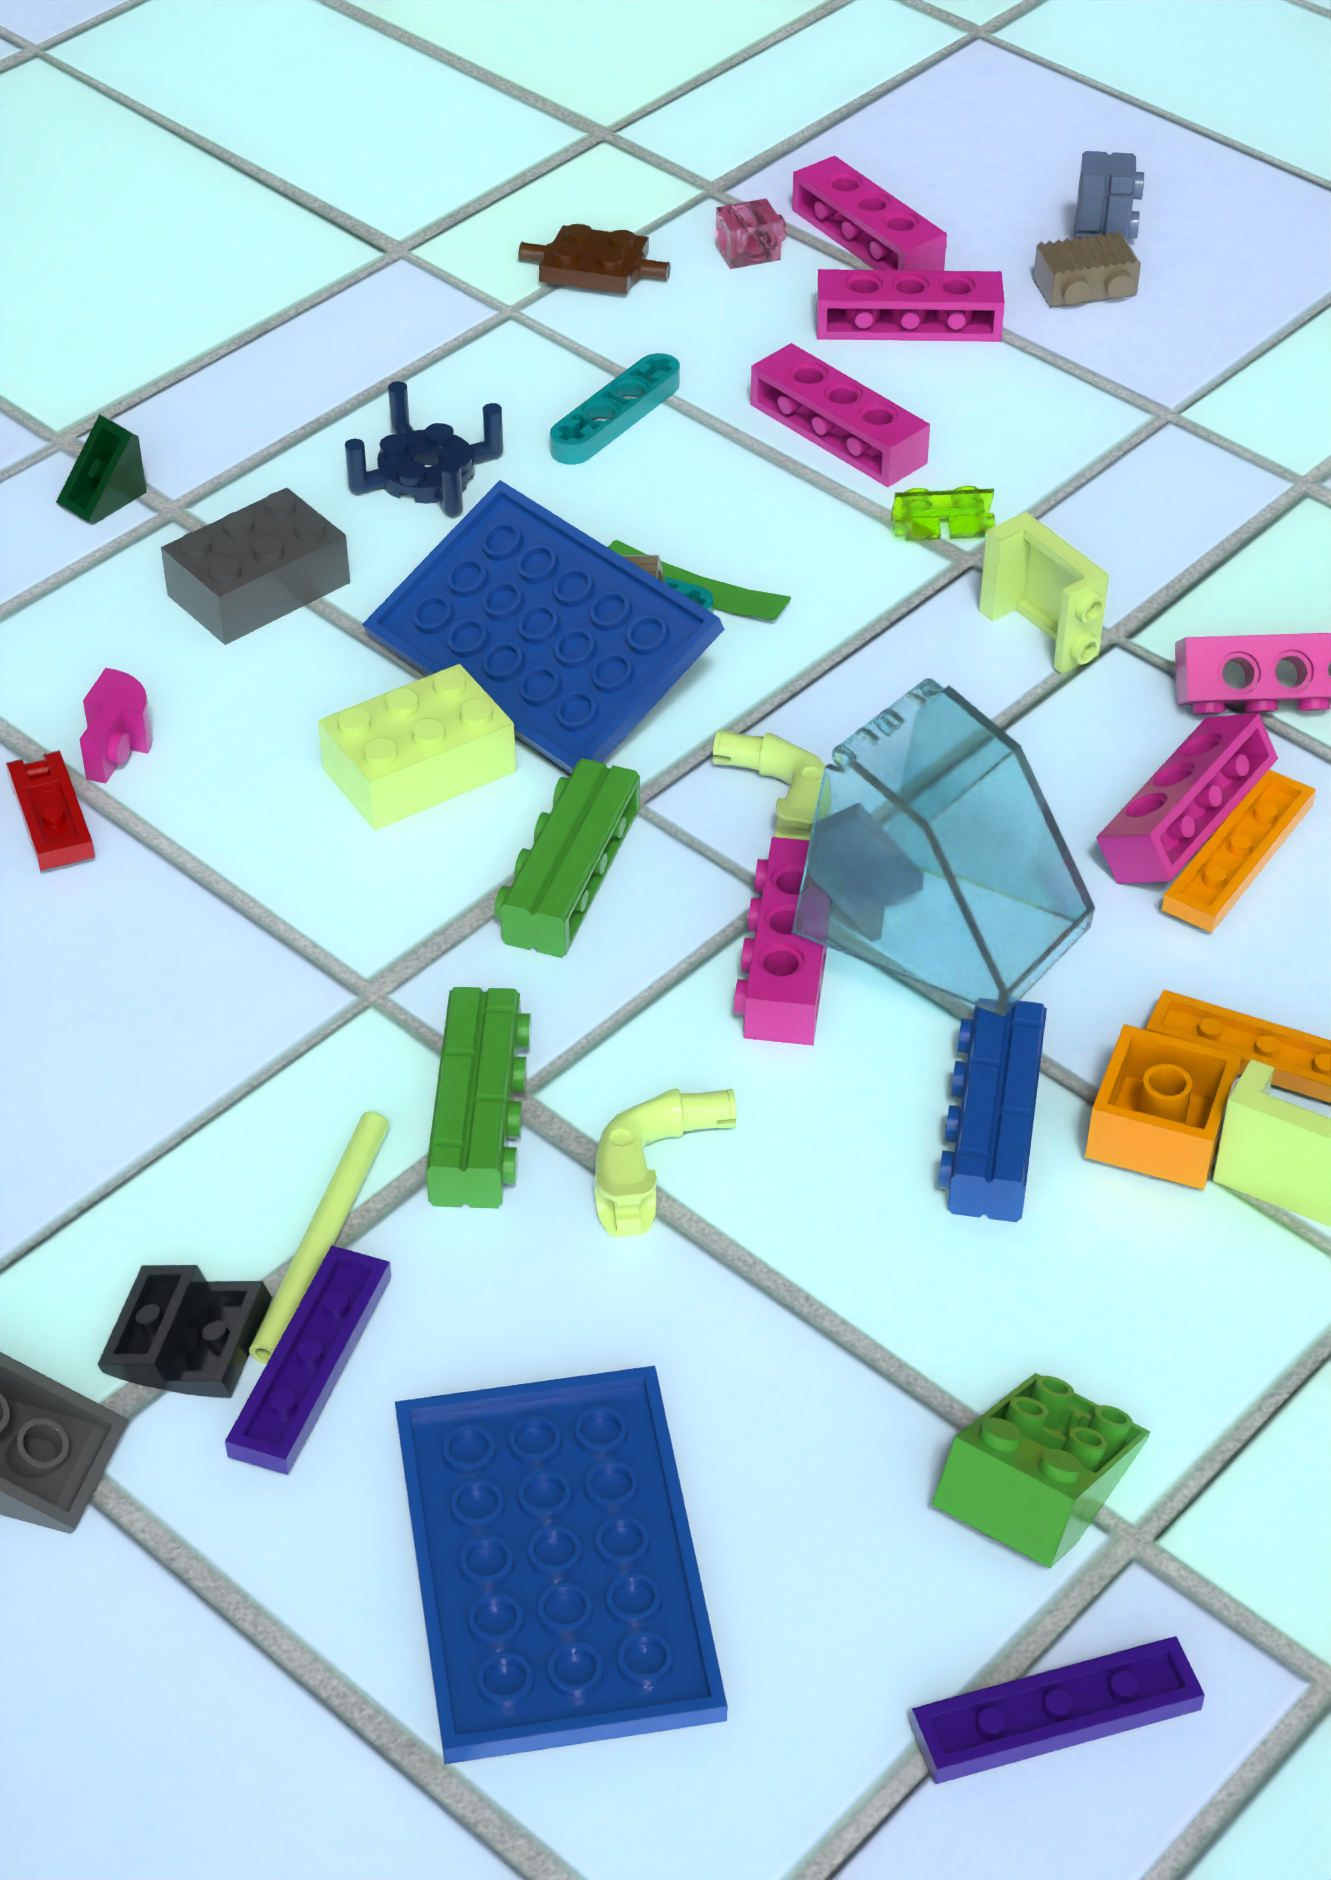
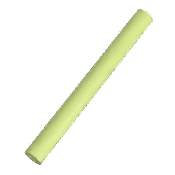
M365 1112L362 1114L249 1348L251 1356L262 1364L267 1365L331 1245L334 1246L388 1132L389 1122L381 1114L376 1112Z

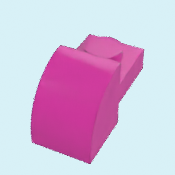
M105 667L83 699L87 728L79 739L86 780L104 784L108 782L118 765L126 762L130 750L149 754L153 744L147 695L143 685L128 673Z

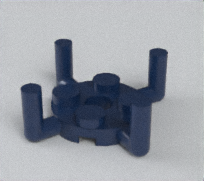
M400 381L390 383L388 395L393 434L385 436L379 443L378 469L366 470L365 445L361 439L354 438L345 442L347 479L350 491L355 494H362L383 488L391 496L399 499L400 492L414 495L415 503H439L448 516H458L463 509L462 493L467 489L466 482L470 477L474 479L475 463L497 458L503 453L502 407L497 403H488L483 406L484 441L469 444L463 438L455 435L453 427L445 423H433L427 426L425 430L414 431L410 425L407 384Z

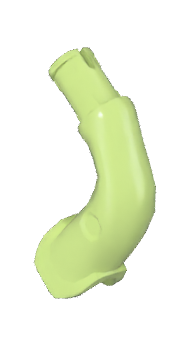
M724 730L717 731L713 745V764L733 765L759 770L760 775L773 776L791 784L786 798H778L776 802L777 822L775 837L812 841L815 821L832 814L834 798L830 771L823 761L815 754L773 733H765L763 737L737 734Z
M678 1088L671 1089L617 1114L608 1123L601 1133L596 1152L594 1185L597 1215L603 1228L611 1237H626L648 1233L655 1220L657 1176L655 1169H647L643 1152L644 1146L667 1137H682L683 1131L708 1128H736L737 1109L733 1089L703 1093H680Z

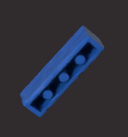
M980 996L978 1000L976 999L973 1019L961 1018L957 1053L968 1054L967 1062L955 1061L951 1097L962 1098L961 1106L949 1105L945 1141L955 1142L956 1146L955 1152L942 1151L938 1187L950 1188L948 1210L952 1214L978 1218L986 1214L989 1219L1016 1223L1022 1219L1047 1008H1045L1043 1003L1016 1000L1014 1004H1010L1008 999Z

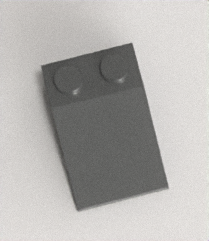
M0 1352V1515L71 1534L75 1530L129 1419Z

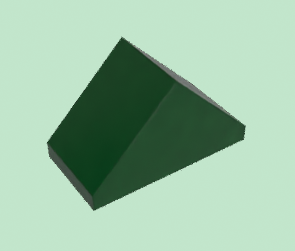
M100 414L56 500V503L94 525L147 493L139 436Z

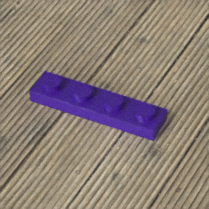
M331 1245L225 1440L227 1457L289 1475L391 1279L390 1261Z
M1177 1636L915 1707L912 1708L910 1724L936 1785L1202 1710L1205 1694Z

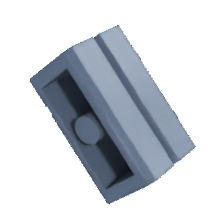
M1085 151L1082 153L1074 238L1077 237L1080 240L1083 236L1089 238L1092 234L1098 237L1101 233L1106 236L1109 232L1114 235L1117 231H1120L1127 242L1129 238L1137 239L1140 211H1132L1133 199L1142 200L1144 172H1136V156L1133 153L1113 152L1112 154H1107V152Z

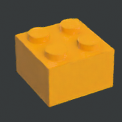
M1123 1024L1092 1107L1085 1158L1205 1190L1220 1144L1228 1099L1237 1085L1242 1055Z

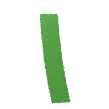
M614 540L608 546V548L619 555H647L619 540ZM661 561L665 577L706 588L713 595L714 608L775 620L791 600L790 596L749 590L702 577Z

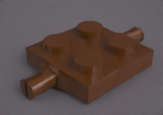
M585 224L563 225L554 241L547 245L521 241L518 251L519 261L540 263L539 282L627 294L631 285L637 280L642 279V277L668 281L671 270V263L668 261L662 262L646 259L649 253V237L635 235L629 230H615L612 232L595 230Z

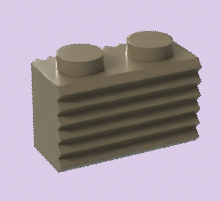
M1117 231L1114 235L1109 232L1106 236L1102 233L1098 237L1093 234L1089 238L1083 236L1080 240L1077 237L1071 241L1066 238L1063 242L1058 239L1055 243L1049 240L1046 244L1040 242L1036 246L1034 283H1037V288H1040V293H1043V298L1046 299L1049 308L1135 296L1138 291L1141 262L1120 231Z

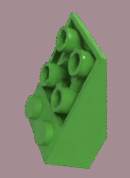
M1034 1373L955 1436L931 1505L1051 1569L1078 1543L1148 1441L1151 1431L1133 1423L1132 1418L1118 1408L1098 1405L1074 1393L1072 1386L1064 1380Z

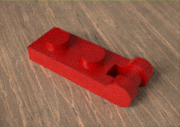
M60 750L43 754V760L24 764L22 759L6 762L13 794H15L40 871L95 857L92 839Z

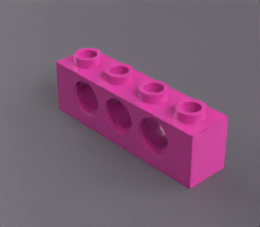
M835 155L793 172L792 211L874 270L944 271L947 233Z
M818 269L816 299L817 339L1001 342L1005 305L1002 271Z
M793 343L751 365V406L885 487L892 486L928 464L930 423Z
M1331 633L1185 637L1175 642L1177 705H1192L1193 714L1225 713V704L1245 703L1246 713L1278 711L1277 702H1297L1298 711L1330 709L1331 678L1328 672L1331 662ZM1280 660L1289 661L1297 671L1296 682L1291 688L1282 685L1276 677V666ZM1228 661L1239 664L1244 671L1245 681L1240 689L1231 688L1223 679V668Z
M1259 713L1205 718L1099 833L1096 839L1117 884L1171 881L1278 760Z
M772 837L768 859L757 860L755 892L762 893V898H751L748 932H756L755 939L744 938L741 972L749 973L748 980L737 979L734 1000V1014L744 1015V1039L814 1046L835 898L808 870L811 840Z

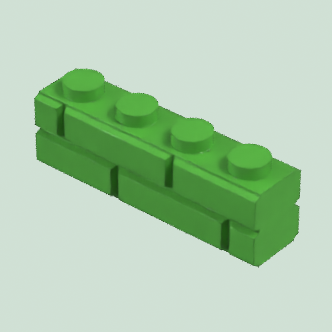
M581 758L569 778H559L554 791L552 811L550 813L542 812L539 815L534 831V844L531 850L523 848L520 851L515 864V880L511 887L503 885L496 897L494 916L497 919H501V937L506 945L526 950L535 947L539 953L559 958L567 954L640 809V775H638L636 770L614 765L610 769L607 768L605 763Z
M453 987L452 990H449L426 1166L428 1201L433 1206L462 1207L465 1203L470 1208L498 1209L503 1204L504 1185L516 1184L517 1147H509V1138H521L523 1105L522 1101H514V1092L525 1093L527 1085V1057H520L518 1054L519 1048L530 1049L532 1035L531 1013H521L520 993L516 989L489 988L487 992H483L480 987Z

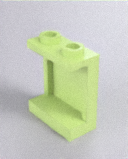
M1024 512L986 530L979 612L993 622L1016 610L1056 642L1053 667L1059 673L1064 674L1099 656L1109 574L1028 512Z
M1251 1059L1228 1099L1213 1181L1331 1227V1118L1270 1096L1269 1092L1274 1067Z

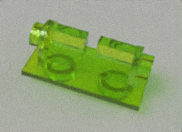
M961 486L954 490L943 491L912 488L905 492H897L894 494L890 521H893L894 536H903L904 541L937 540L941 537L940 523H948L950 539L985 538L986 530L995 526L994 513H989L994 497V488L979 489L975 486Z

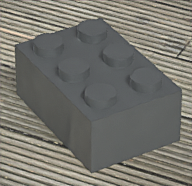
M287 487L161 547L167 595L224 645L350 583L346 534Z

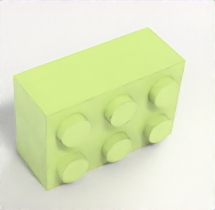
M460 663L318 720L323 770L374 831L516 772L513 721Z

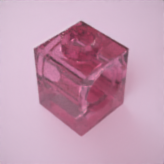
M767 198L716 207L715 246L729 269L781 260V242L786 240V225L781 214L777 215Z

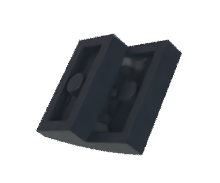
M142 1265L97 1365L102 1373L146 1387L187 1395L231 1398L250 1353L249 1348L263 1321L272 1296L263 1281H206L198 1265Z

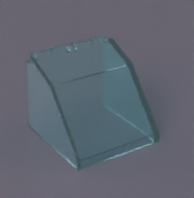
M926 678L832 750V759L837 766L829 763L824 767L792 933L1004 1017L1091 928L1096 907L1021 745L950 685L944 688L935 680Z

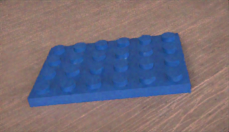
M501 480L487 492L362 624L370 637L427 676L460 663L513 721L515 736L570 774L581 758L602 763L725 630L718 616Z
M655 1365L395 1401L444 1765L727 1721L728 1705Z

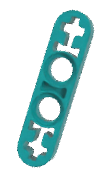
M664 353L649 354L641 358L555 423L550 429V454L552 458L562 464L576 465L584 463L676 393L680 386L679 361L672 355ZM625 396H637V398H623V397H625ZM596 418H607V419H610V420L596 421V420H592V419H596Z

